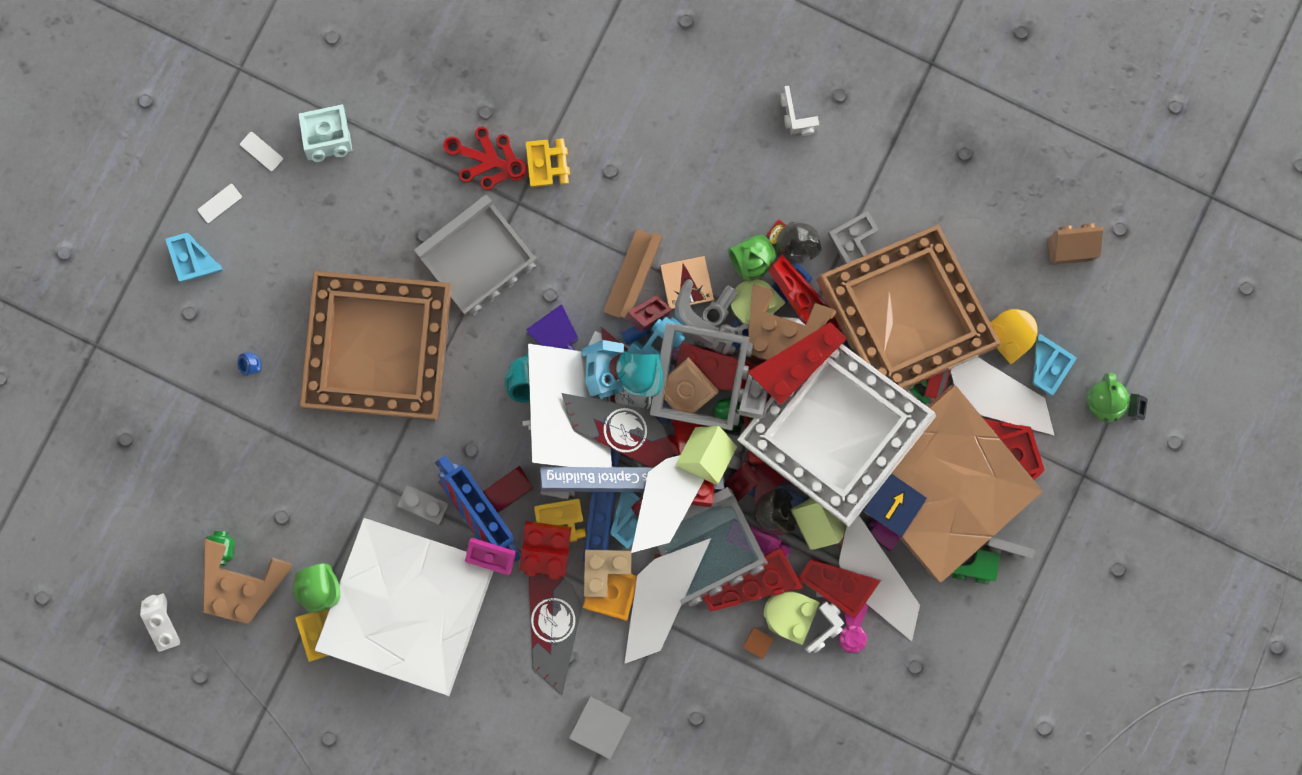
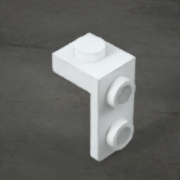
M784 86L783 93L780 94V102L782 107H786L787 115H784L786 129L790 128L791 135L801 133L802 136L814 134V131L819 127L818 116L795 120L789 86Z
M164 593L157 596L151 595L143 600L140 616L157 650L161 652L180 645V639L167 615V599Z
M824 601L818 606V609L831 623V626L805 648L807 653L811 651L814 653L818 652L825 646L823 642L829 636L834 638L843 630L841 626L844 622L838 616L841 612L832 602L828 604Z

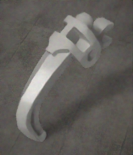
M690 279L685 281L675 303V316L682 325L743 336L742 331L744 329H749V324L746 323L739 327L723 324L717 328L701 319L692 311L690 306L693 282ZM693 335L703 342L704 346L718 353L733 355L736 348L732 344L733 342Z

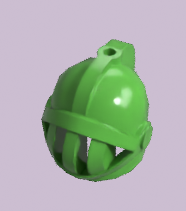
M763 235L753 236L728 248L730 260L743 281L755 280L764 276L776 258L774 247L770 240Z
M1105 373L1102 380L1094 384L1087 395V404L1092 414L1102 422L1105 420L1106 423H1112L1113 419L1117 421L1128 409L1130 396L1126 388L1117 381L1115 373Z
M317 564L302 569L295 574L293 595L297 602L304 606L307 611L318 613L337 605L341 597L340 587L336 576L332 572L331 565Z

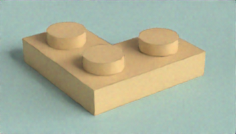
M585 549L584 596L607 597L608 574H631L632 551Z

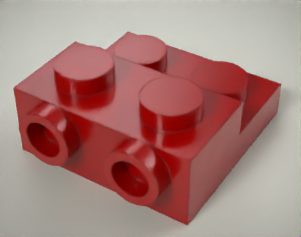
M526 521L519 571H524V574L527 576H537L538 573L547 574V577L550 579H560L561 576L565 577L572 527Z

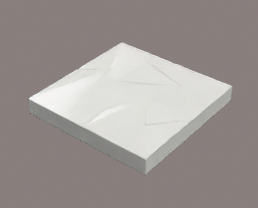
M841 344L781 405L771 396L765 405L763 418H754L737 440L837 519L850 527L935 419L936 414Z
M364 518L339 584L340 600L337 605L329 610L315 651L450 696L493 571L465 562L466 551Z

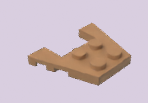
M753 284L748 335L750 337L749 343H753L751 356L767 361L822 328L829 319L835 316L836 311L815 303L806 325L768 314L766 312L774 292L771 289Z
M204 539L202 610L207 614L249 624L290 571L292 564L271 557L263 579L221 569L219 566L226 545Z

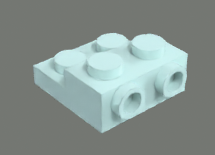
M343 104L299 114L303 146L308 160L321 162L327 156L344 157L348 152L353 151Z

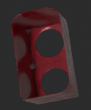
M518 466L485 489L483 493L496 512L499 513L522 497V495L532 490L533 486L521 466Z

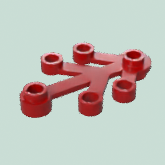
M485 127L477 128L475 136L478 141H481L486 154L461 145V141L454 136L446 138L443 143L445 152L450 156L460 154L482 162L470 169L464 168L460 171L459 177L464 183H470L473 177L495 167L503 171L492 177L484 176L481 179V187L486 191L492 190L495 184L508 178L513 181H520L527 175L528 168L526 163L522 159L515 157L510 146V139L505 134L499 135L496 143L500 149H503L507 161L498 158L489 139V132ZM480 131H485L486 136L480 138L478 136V133ZM500 139H507V144L500 145ZM451 144L457 145L455 151L449 150ZM519 167L521 171L515 174L512 172V169ZM465 172L470 173V174H471L470 178H469V179H463V178H462L463 173H465ZM490 180L492 182L491 186L485 187L483 185L484 181Z

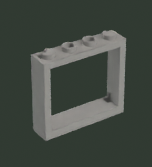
M670 322L666 323L660 354L663 384L661 392L652 399L650 415L706 426H720L722 429L732 430L734 425L739 424L740 419L739 411L736 410L738 402L742 401L744 389L741 388L742 379L747 380L749 366H745L746 356L751 357L753 343H749L750 337ZM676 332L741 343L728 419L662 407Z

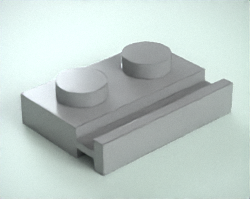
M994 537L985 543V545H988L987 550L1000 554L1002 550L1011 552L1009 557L1023 560L1024 556L1033 559L1035 553L1034 549Z

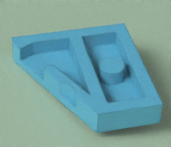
M189 233L165 239L179 283L222 271L221 266L215 262Z
M1039 334L1036 339L1032 384L1049 396H1053L1077 357Z
M621 492L610 533L627 549L634 542L638 519L631 506L640 498L633 492Z

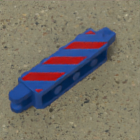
M446 455L435 462L440 471L438 483L477 539L516 551L514 561L520 560L521 556L512 543L515 541L512 533L466 467L463 465L458 466L456 463L452 464Z

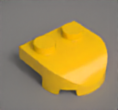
M1005 310L990 322L1001 342L997 349L1010 364L1025 354L1037 339V323L1033 316L1025 310Z

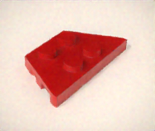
M984 419L1033 480L1045 471L1030 426Z

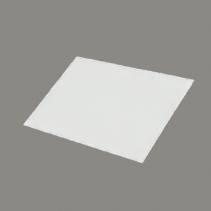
M528 344L532 463L567 467H612L611 448L574 430L561 394L565 393L607 401V397L600 399L599 394L590 397L585 383L587 358L582 357L581 351Z

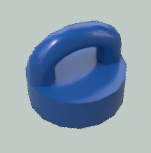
M247 352L239 355L237 366L243 376L253 375L261 371L262 364L256 354Z

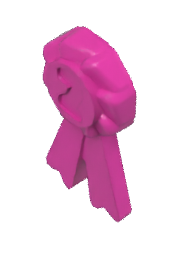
M867 604L864 605L855 619L843 611L846 627L839 633L838 643L847 653L857 654L866 646L867 635L860 626L868 609Z

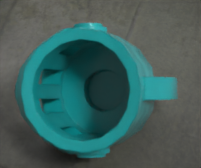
M623 352L617 361L616 372L624 389L629 394L637 396L655 397L658 395L663 384L660 355Z
M529 352L511 363L504 378V386L508 396L520 403L530 402Z

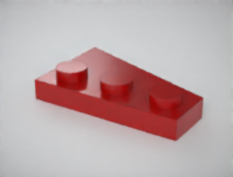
M813 559L808 562L798 577L800 581L854 619L881 582L880 579Z

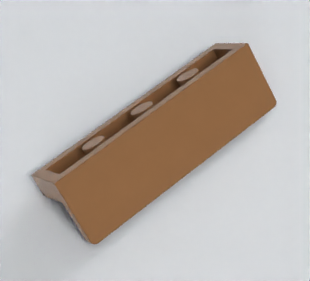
M639 229L636 230L604 308V313L629 322L625 316L636 305L661 243L662 235L655 232L651 235Z

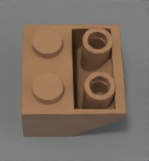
M1095 223L1083 224L1081 228L1073 229L1071 225L1062 226L1047 238L1050 265L1095 261L1101 256L1103 226L1095 227Z

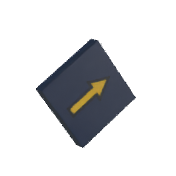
M891 473L862 511L899 537H903L927 498Z

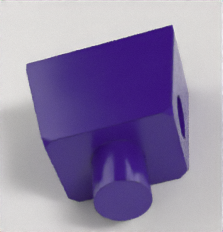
M562 304L526 329L528 335L540 346L576 351L572 344L579 339Z

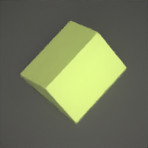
M720 426L695 427L676 466L718 485L737 446Z
M812 498L790 509L810 550L837 544L845 535L847 525Z

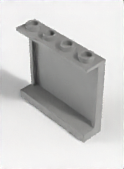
M487 194L414 249L438 282L452 284L451 298L466 317L469 314L471 316L476 315L482 310V304L486 301H494L500 296L499 291L504 287H512L518 282L517 277L522 273L528 274L536 268L535 263L538 262L536 256L530 252L507 223Z

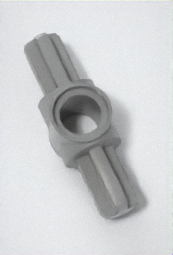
M729 285L726 286L717 301H712L704 310L701 319L719 328L725 322L729 314L727 309L737 296L738 291ZM716 309L720 313V318L717 322H711L709 314L712 310ZM694 336L691 338L695 344L703 346V342Z

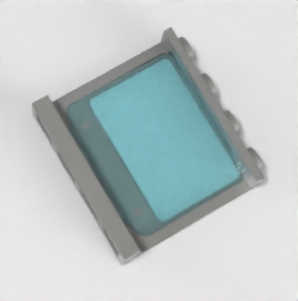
M728 487L713 494V504L711 507L690 506L670 543L657 546L661 555L664 556L711 538L686 596L680 600L682 605L689 604L692 607L702 602L701 597L707 594L714 596L723 591V586L729 583L731 586L736 585L744 580L743 576L749 573L752 576L764 570L763 566L768 564L732 489Z

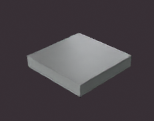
M590 696L569 739L611 759L632 717Z

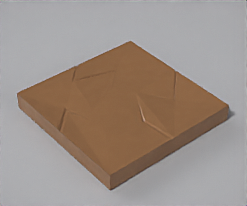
M939 224L823 273L816 280L829 307L836 311L834 317L847 338L846 340L852 352L904 390L988 353L1001 345Z
M313 271L300 408L439 421L452 284Z
M956 385L948 387L927 406L935 412V419L892 472L897 478L927 498L903 537L899 538L935 582L939 583L945 580L1043 492Z

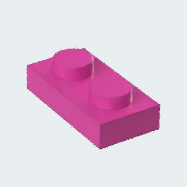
M471 538L465 562L510 575L516 551Z

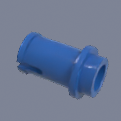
M634 326L621 332L627 345L643 336L648 337L647 334L651 333L649 328L640 332Z

